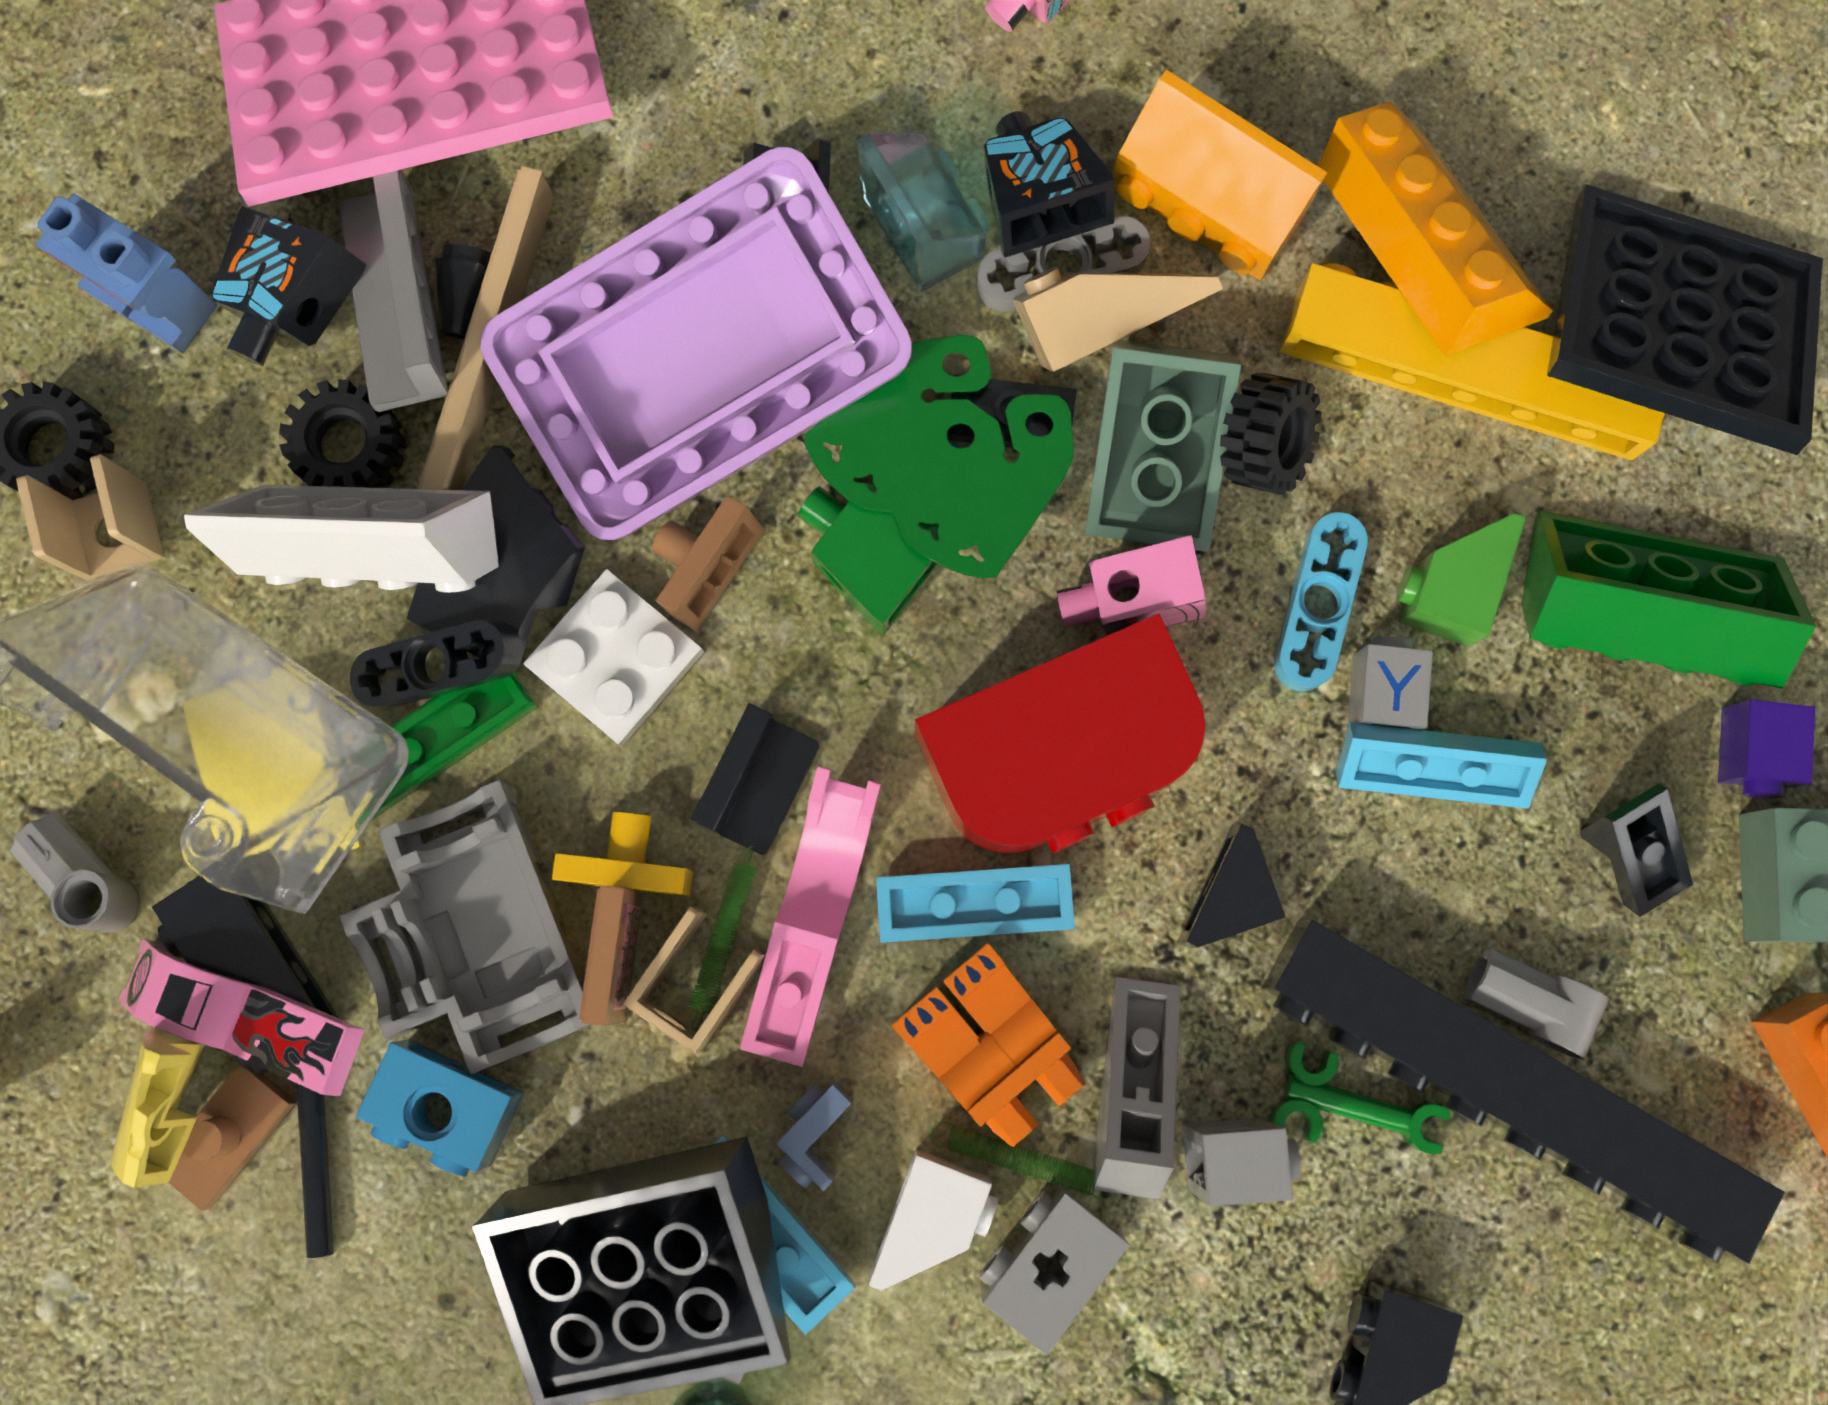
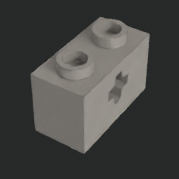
M1260 1117L1182 1123L1188 1190L1208 1206L1293 1200L1291 1181L1300 1180L1301 1163L1297 1143L1294 1138L1287 1139L1286 1128Z
M1061 1186L1057 1188L1051 1197L1044 1191L1037 1196L1020 1221V1224L1026 1228V1231L1011 1250L1004 1245L1000 1246L979 1275V1278L986 1283L980 1290L982 1303L1046 1355L1050 1353L1129 1247V1243L1119 1232ZM1059 1249L1060 1252L1057 1258L1063 1267L1062 1271L1057 1276L1050 1271H1046L1038 1279L1039 1270L1034 1260L1035 1256L1041 1252L1043 1255L1051 1257Z

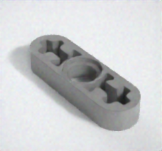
M1128 216L1114 217V224L1006 258L1003 257L1000 248L993 250L982 259L979 265L977 275L978 295L982 302L993 310L1000 312L1016 310L1012 298L1027 292L1023 282L1033 277V273L1023 275L1027 273L1028 260H1035L1036 275L1048 270L1045 262L1047 257L1059 250L1069 251L1078 258L1080 263V270L1078 272L1139 273L1145 265L1150 250V235L1146 227L1138 220ZM1120 237L1124 245H1135L1132 248L1129 259L1122 260L1118 251L1104 253L1110 250L1113 238ZM1089 243L1093 244V255L1104 253L1099 255L1096 266L1098 269L1091 268L1092 254L1088 246ZM1005 269L1009 277L1023 276L1015 279L1012 291L1004 292L1000 283L990 284L995 280L996 270Z

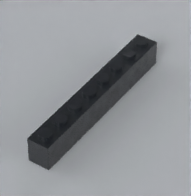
M1312 919L1297 921L1261 987L1277 997L1272 1006L1277 1011L1305 1026H1308L1312 1018L1318 1020L1334 1030L1330 1041L1364 1060L1370 1051L1392 1063L1387 1074L1421 1093H1424L1427 1085L1437 1089L1450 1097L1445 1108L1479 1127L1483 1126L1487 1118L1508 1131L1503 1141L1511 1147L1538 1161H1541L1544 1153L1566 1164L1561 1174L1562 1176L1597 1195H1600L1603 1187L1624 1198L1620 1207L1622 1211L1658 1230L1663 1221L1683 1232L1679 1244L1713 1263L1719 1264L1722 1256L1725 1255L1750 1264L1785 1191Z

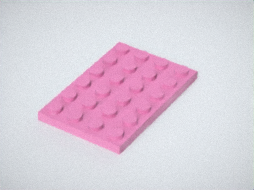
M230 0L214 4L238 191L248 207L613 118L585 0Z

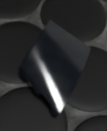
M493 445L476 467L462 490L490 491L499 567L476 579L475 587L465 591L440 592L436 590L435 583L418 582L406 619L430 632L474 620L505 622L511 625L519 634L522 642L523 657L536 610L567 606L584 546L569 526L558 520L554 513L553 505L542 490L531 488L513 464L512 460L515 454L512 450L504 445ZM490 640V644L487 647L466 651L480 659H487V655L495 652V644L493 640Z

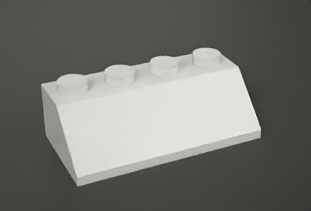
M261 485L184 515L186 528L237 575L265 576L266 583L274 585L295 583L306 577L321 578V584L326 587H343L356 584L361 580H375L378 582L379 588L386 590L404 589L421 582L435 583L436 590L440 592H459L475 587L476 579L499 567L490 491Z

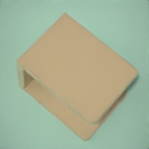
M102 454L90 457L98 493L71 500L28 475L16 479L32 550L37 558L84 580L164 558L146 482ZM103 519H105L109 535L123 544L112 548L101 544L97 531Z
M691 906L623 1005L695 1054L706 1048L763 964L766 954L760 950H753L696 1033L649 1000L707 916L701 909Z

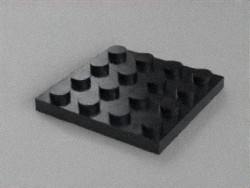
M1586 184L1575 203L1547 376L1798 455L1812 439L1823 258Z

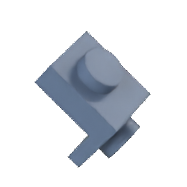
M836 1081L825 1091L814 1083L787 1111L796 1120L795 1123L776 1142L785 1152L778 1159L779 1163L805 1188L814 1181L824 1191L833 1182L835 1173L809 1147L852 1104L853 1098Z

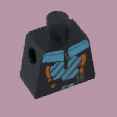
M1015 111L1005 115L998 122L996 127L997 137L988 139L983 146L987 189L1000 249L1004 258L1114 224V178L1068 119L1058 117L1033 125L1025 112Z
M242 206L237 215L211 292L213 302L241 319L227 346V350L249 362L263 366L277 336L307 347L316 344L363 274L367 264L327 235Z

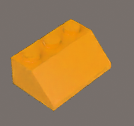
M1166 69L1118 153L1112 176L1114 178V187H1116L1118 194L1127 203L1139 209L1147 207L1167 220L1171 230L1179 237L1190 242L1198 240L1218 253L1221 262L1230 270L1241 275L1250 274L1261 281L1300 225L1327 172Z

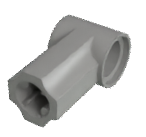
M51 812L38 820L30 821L13 836L14 844L9 851L51 899V910L55 918L64 926L81 930L113 933L129 926L136 917L139 908V897L134 885L125 878L115 876L62 814ZM100 889L102 902L97 912L92 915L89 903L95 891Z
M1485 949L1482 956L1473 965L1465 983L1466 993L1464 996V1000L1527 1029L1526 1035L1533 1040L1581 1060H1584L1610 1000L1601 992L1580 982L1559 975H1552L1550 977L1493 949Z

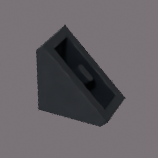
M1241 823L1229 829L1177 943L1187 948H1199L1286 917L1253 828Z

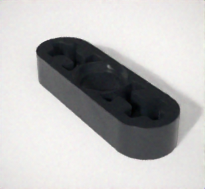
M474 620L364 651L355 659L351 667V689L355 697L366 706L396 707L504 679L510 676L520 664L522 642L517 631L505 622ZM490 640L494 641L495 652L487 655V659L468 658L466 650L484 648L490 644ZM434 647H438L445 657L444 673L436 682L429 678L425 669L426 657ZM386 669H402L404 678L385 681L381 684V687L378 683V676L386 673Z

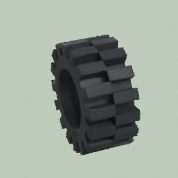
M1267 373L1251 374V380L1245 379L1240 384L1242 394L1234 393L1230 401L1234 410L1232 414L1226 413L1223 424L1229 425L1228 432L1221 435L1220 446L1226 447V451L1220 456L1221 466L1227 467L1224 475L1227 479L1232 480L1231 483L1285 495L1286 491L1291 492L1296 488V480L1302 481L1306 475L1304 464H1311L1315 455L1311 451L1312 443H1318L1320 432L1315 431V425L1321 422V411L1315 409L1321 401L1319 394L1314 393L1316 387L1312 383Z
M338 379V388H334L326 380L316 383L320 394L314 396L307 388L298 394L305 404L300 410L289 404L284 413L293 421L291 425L280 423L279 434L287 440V443L279 445L281 453L290 461L287 466L295 475L309 486L376 488L375 484L380 480L387 486L395 480V477L389 470L392 465L401 469L405 460L398 453V448H406V438L399 431L403 427L391 409L381 412L373 409L369 402L366 386L359 384L358 388H356L349 380ZM342 420H353L360 423L364 428L366 436L365 445L361 452L348 462L335 463L327 460L321 447L322 438L326 431L332 425Z
M43 381L42 388L33 382L21 384L24 396H21L12 389L3 393L1 396L7 401L8 405L4 409L0 408V482L19 492L16 479L28 475L71 500L84 497L78 487L81 484L94 490L97 486L95 478L92 476L93 470L90 457L102 453L114 454V443L104 437L111 434L112 430L109 423L100 418L102 414L65 387L62 389L55 383ZM50 422L62 423L67 430V441L60 455L48 464H34L28 456V448L33 435L42 426Z

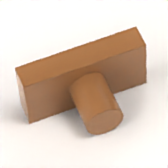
M726 496L700 535L695 534L675 521H669L660 528L653 542L654 553L678 567L655 601L676 621L694 632H697L765 531L745 505Z
M239 1063L196 1115L197 1120L169 1184L201 1211L212 1208L297 1102L263 1073L255 1074L251 1067L245 1068Z

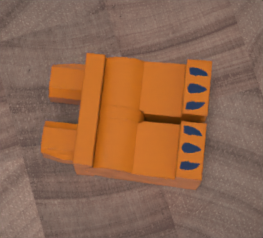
M987 943L943 981L945 986L981 1027L983 1032L977 1036L937 987L894 1022L891 1027L912 1048L980 1127L986 1123L995 1134L1014 1147L1038 1125V1122L1016 1097L1036 1079L1053 1101L1060 1106L1085 1085V1082L1074 1062L1066 1054L1071 1049L1069 1044L1057 1032L1048 1018L1023 989L991 945Z

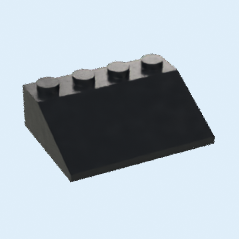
M747 1136L508 1190L472 1226L534 1405H583L787 1365L791 1358L768 1199Z

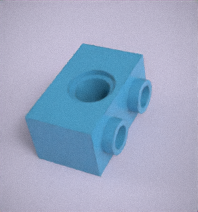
M411 1040L390 1042L355 1117L373 1125L370 1134L374 1138L402 1149H407L411 1142L432 1152L433 1155L430 1162L435 1166L456 1175L467 1176L469 1170L478 1172L492 1165L525 1092L481 1072L470 1075L466 1065ZM433 1093L445 1096L452 1107L451 1120L444 1129L434 1126L426 1114V1105Z

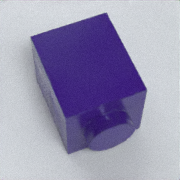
M1750 699L1722 708L1718 783L1743 785L1742 795L1769 799L1784 798L1785 789L1812 784L1815 707Z

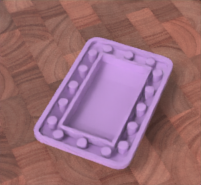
M777 147L766 151L496 315L486 324L481 335L480 347L485 362L581 525L589 534L603 540H618L634 533L813 428L818 422L866 396L898 376L907 367L912 353V343L906 327L811 162L803 153L789 147Z

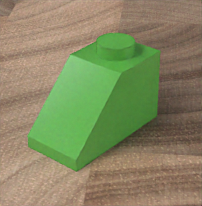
M1513 513L1435 550L1417 564L1416 567L1410 565L1402 577L1396 600L1404 603L1398 622L1468 647L1488 637L1526 517Z

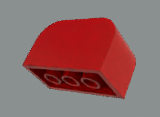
M1158 613L915 719L914 737L953 824L968 841L983 850L1008 855L1024 853L1048 843L1054 854L1095 834L1091 824L1106 817L1111 828L1154 808L1155 805L1151 797L1182 777L1197 759L1205 736V716L1198 694L1162 617Z

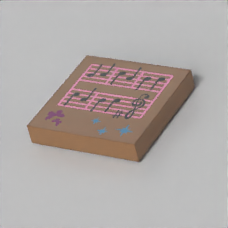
M601 886L600 889H597L579 1019L582 1020L581 1023L609 1026L626 1022L628 1008L623 1003L629 996L643 893L609 886Z

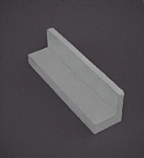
M402 169L373 176L375 193L343 200L339 204L345 248L367 264L363 274L352 288L369 402L377 412L444 397L448 393L414 193Z

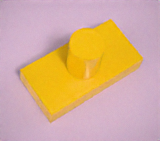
M613 812L607 858L601 859L555 853L552 880L564 883L599 887L609 886L633 891L690 897L693 871L680 867L645 864L651 816Z

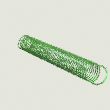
M752 846L749 847L744 858L746 866L733 863L742 868L733 866V868L741 871L732 869L736 873L731 872V874L738 877H729L737 880L728 879L732 882L727 883L734 886L726 885L732 889L725 888L728 891H724L730 895L724 894L728 898L723 897L727 901L722 900V902L726 904H720L724 906L719 907L723 910H718L722 913H717L720 916H716L719 918L716 921L720 923L715 922L719 926L714 925L717 929H712L716 932H711L715 935H710L713 938H709L712 940L709 941L711 944H708L709 947H707L710 951H705L709 954H704L707 957H703L706 960H702L705 963H702V969L699 970L701 972L698 973L701 976H697L700 979H696L699 982H695L697 985L693 989L695 991L692 992L695 995H691L694 998H690L692 1001H689L691 1004L688 1005L696 1009L691 1025L693 1030L699 1026L704 1013L710 1014V1012L696 1007L712 1011V1009L697 1004L714 1008V1006L699 1001L715 1005V1003L698 997L716 1001L702 995L713 998L717 997L701 991L718 995L705 989L719 992L718 990L704 985L720 989V987L708 983L719 986L721 984L707 979L722 982L711 977L723 978L710 973L724 976L714 972L725 973L724 971L713 967L726 970V968L717 965L725 967L727 965L716 961L728 964V962L720 959H729L718 955L730 957L723 954H731L730 952L721 949L732 951L726 947L733 948V946L724 943L734 945V943L729 941L735 942V940L730 938L736 937L729 934L737 935L733 932L738 931L731 928L739 929L736 926L740 925L734 922L741 923V921L736 919L742 920V918L737 916L743 917L739 913H744L740 910H745L741 907H746L742 904H747L744 901H748L745 898H749L746 895H750L748 892H751L749 889L752 887L748 885H753L749 882H754L750 879H755L752 876H756L753 873H757L754 870H758L749 865L753 851L749 863H745L747 854ZM700 1010L703 1012L696 1028H693L696 1011Z
M941 1121L936 1123L930 1130L931 1141L940 1148L947 1147V1150L950 1148V1151L953 1150L957 1153L960 1150V1154L963 1152V1155L966 1153V1156L969 1154V1157L972 1156V1158L975 1157L977 1159L979 1157V1160L982 1158V1161L985 1159V1162L988 1161V1163L991 1162V1164L994 1163L998 1166L1001 1164V1167L1004 1165V1168L1007 1167V1169L1010 1168L1013 1171H1020V1173L1023 1172V1174L1026 1173V1175L1029 1174L1032 1177L1038 1178L1039 1176V1179L1042 1178V1180L1045 1179V1181L1048 1180V1182L1054 1184H1061V1187L1064 1185V1188L1074 1189L1077 1192L1080 1190V1193L1093 1195L1099 1199H1108L1115 1194L1113 1193L1109 1197L1102 1198L1095 1196L1094 1190L1091 1193L1094 1183L1093 1169L1090 1171V1168L1087 1170V1167L1084 1168V1166L1080 1169V1165L1077 1168V1164L1074 1167V1163L1071 1165V1162L1068 1164V1161L1065 1162V1160L1061 1164V1159L1058 1162V1158L1055 1161V1157L1052 1159V1156L1049 1158V1155H1047L1045 1160L1046 1154L1042 1158L1043 1153L1039 1157V1152L1036 1155V1151H1034L1032 1157L1033 1149L1031 1152L1028 1149L1026 1154L1027 1148L1023 1152L1024 1147L1020 1151V1146L1015 1156L1017 1144L1014 1151L1013 1147H1011L1006 1163L1010 1145H1008L1003 1162L1007 1142L1000 1160L1005 1141L1002 1142L996 1161L1001 1144L1000 1140L993 1160L998 1138L990 1158L995 1137L987 1157L992 1136L984 1156L989 1136L986 1138L981 1154L986 1135L983 1137L978 1153L982 1138L981 1134L975 1151L979 1132L971 1152L976 1131L969 1148L973 1130L971 1131L965 1149L970 1129L963 1145L967 1130L965 1129L960 1146L959 1143L964 1128L961 1130L957 1145L956 1141L960 1126L954 1144L953 1140L957 1125L952 1139L951 1135L954 1127L952 1123ZM947 1123L952 1125L947 1146H939L932 1139V1130L937 1124ZM1013 1151L1012 1159L1009 1165V1160ZM1018 1154H1019L1018 1162H1017V1165H1016V1167H1015V1163H1016V1160H1017V1157H1018ZM1021 1156H1022L1021 1164H1020V1167H1019V1169H1018V1165H1019V1162H1020V1159H1021ZM1024 1157H1025L1024 1166H1023V1168H1022V1170H1021L1022 1163H1023V1160H1024ZM1027 1159H1028L1027 1167H1026V1170H1025V1172H1024L1025 1165H1026V1162H1027ZM1046 1165H1047L1046 1173H1045V1176H1044V1178H1043V1174H1044V1171H1045V1168H1046Z

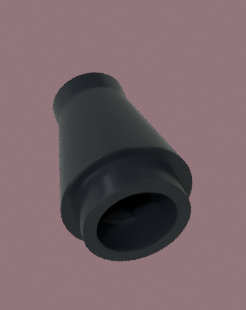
M461 244L443 245L442 258L435 259L440 319L439 334L457 339H465L492 254L491 252Z

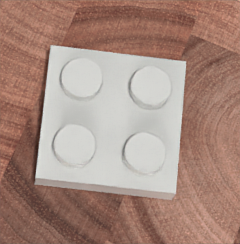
M606 569L523 664L618 745L623 747L703 655L704 651L692 639Z

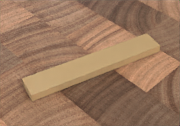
M521 166L520 170L518 169L417 489L462 490L464 488L497 382L484 360L480 348L481 335L489 321L523 299L554 200L547 180L540 170Z

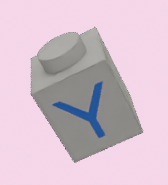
M1387 636L1374 638L1373 644H1368L1353 654L1347 729L1350 722L1417 730L1427 728L1433 651L1412 649V640Z

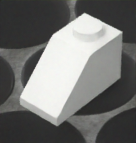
M916 1149L870 1272L868 1286L882 1291L969 1250L974 1233L985 1237L998 1204V1198L989 1195L992 1186L990 1178Z

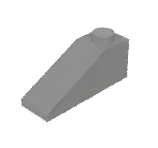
M1116 977L1097 1125L1093 1190L1159 1199L1174 1169L1180 986L1122 977Z

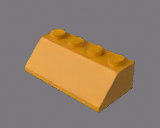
M1391 101L1338 118L1318 164V167L1327 172L1323 181L1445 356L1548 319L1553 311L1416 124Z

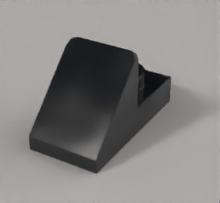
M1660 783L1579 832L1582 839L1610 858L1623 905L1639 917L1693 885L1669 791Z

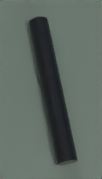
M296 1083L306 1258L325 1257L334 1254L325 1096Z

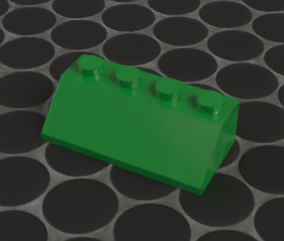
M1538 510L1534 520L1521 603L1530 639L1538 640L1546 646L1557 649L1574 647L1599 652L1617 661L1634 659L1660 664L1678 673L1687 674L1695 671L1725 677L1739 685L1752 686L1761 684L1783 689L1816 628V624L1784 558Z

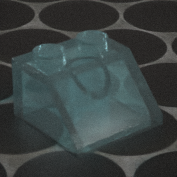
M924 132L868 133L858 139L861 195L921 293L984 258L986 233L989 232L987 219L979 204L973 198L966 201L955 183L958 182L957 171L944 149L940 148L935 151Z

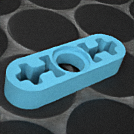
M1334 512L1325 515L1310 529L1305 539L1274 658V669L1278 679L1286 687L1294 691L1306 692L1316 689L1332 677L1337 666L1368 545L1367 532L1357 518L1350 514ZM1334 529L1341 531V540L1344 544L1350 545V549H1345L1336 558L1332 572H1312V566L1321 570L1328 561L1330 545L1321 541V538H1327ZM1344 573L1345 579H1343L1337 574ZM1324 586L1333 592L1337 600V610L1332 617L1320 619L1308 612L1304 604V595L1308 588ZM1298 624L1307 631H1296V625ZM1309 631L1316 633L1329 632V639L1321 635L1314 640L1311 659L1319 662L1320 668H1314L1306 677L1299 675V664L1290 660V654L1296 655L1303 650Z

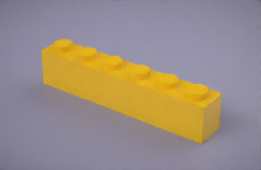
M1315 263L1311 264L1298 287L1279 349V353L1631 461L1657 443L1665 413L1547 376L1553 336L1535 331V327L1532 324L1445 356L1394 282L1380 284L1357 277L1352 269L1340 264L1329 263L1322 266Z

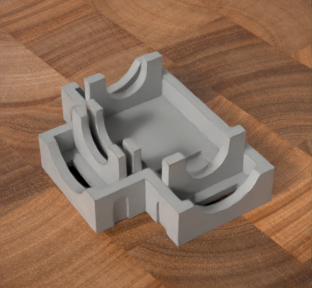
M501 780L479 788L472 795L446 808L414 819L396 822L379 829L378 833L400 891L339 916L346 936L355 945L371 977L378 1004V1022L384 1038L400 1037L419 1029L420 1025L449 1017L470 1075L491 1069L592 1026L591 1024L581 1023L582 1020L579 1019L585 980L583 968L572 940L567 939L562 923H564L550 884L544 880L539 868L541 861L526 823L521 821L516 809L518 803L512 787ZM481 810H484L487 818L430 842H424L423 834ZM382 936L403 987L401 993L404 1000L401 1002L377 938ZM562 1010L566 1021L503 1047L500 1035Z

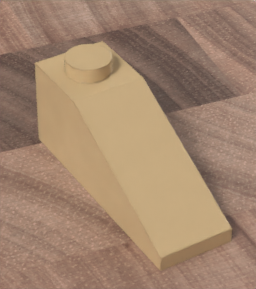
M1053 267L1024 281L1023 284L1027 292L1012 298L1041 366L1054 372L1222 290L1223 287L1219 277L1202 274L1066 272L1060 274L1058 267Z

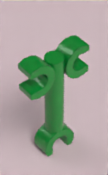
M1292 1041L1286 1048L1284 1056L1285 1066L1290 1075L1285 1085L1284 1100L1276 1103L1270 1112L1269 1122L1285 1128L1287 1117L1293 1112H1301L1306 1120L1302 1139L1316 1143L1321 1137L1323 1130L1322 1116L1318 1111L1321 1110L1401 1133L1408 1144L1416 1150L1432 1155L1442 1153V1145L1426 1140L1422 1136L1421 1124L1423 1120L1430 1116L1450 1120L1451 1112L1444 1106L1422 1102L1406 1108L1326 1085L1324 1083L1330 1081L1337 1073L1339 1065L1338 1053L1324 1050L1319 1068L1313 1072H1308L1302 1065L1305 1044Z

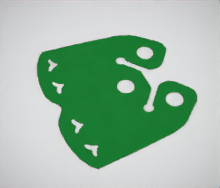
M956 335L912 343L909 363L898 376L851 405L818 422L804 435L806 449L813 464L823 478L848 501L863 509L893 513L905 542L918 553L938 565L962 575L983 579L996 578L1030 531L1068 472L1074 454L1070 409L1067 402L1058 395L1028 394L1015 397L1008 404L1005 412L1013 448L1020 455L1017 461L1007 462L1003 456L1006 450L999 422L969 400L948 399L934 400L927 403L921 398L922 392L926 389H933L935 392H976L984 388L990 381L991 368L983 342L970 335ZM961 353L965 355L970 362L968 372L959 377L947 374L943 369L942 363L948 354ZM1035 412L1047 414L1053 422L1052 431L1042 437L1030 434L1025 426L1027 417ZM960 423L972 428L975 439L970 446L956 448L948 442L947 432L953 425ZM823 443L842 446L838 463L833 461L832 451L826 449ZM872 475L877 491H870L865 483L855 482L854 478ZM920 522L939 524L937 532L939 540L935 541L932 538L931 531L920 528L918 524ZM977 545L978 552L984 561L976 560L973 555L962 556L958 552Z

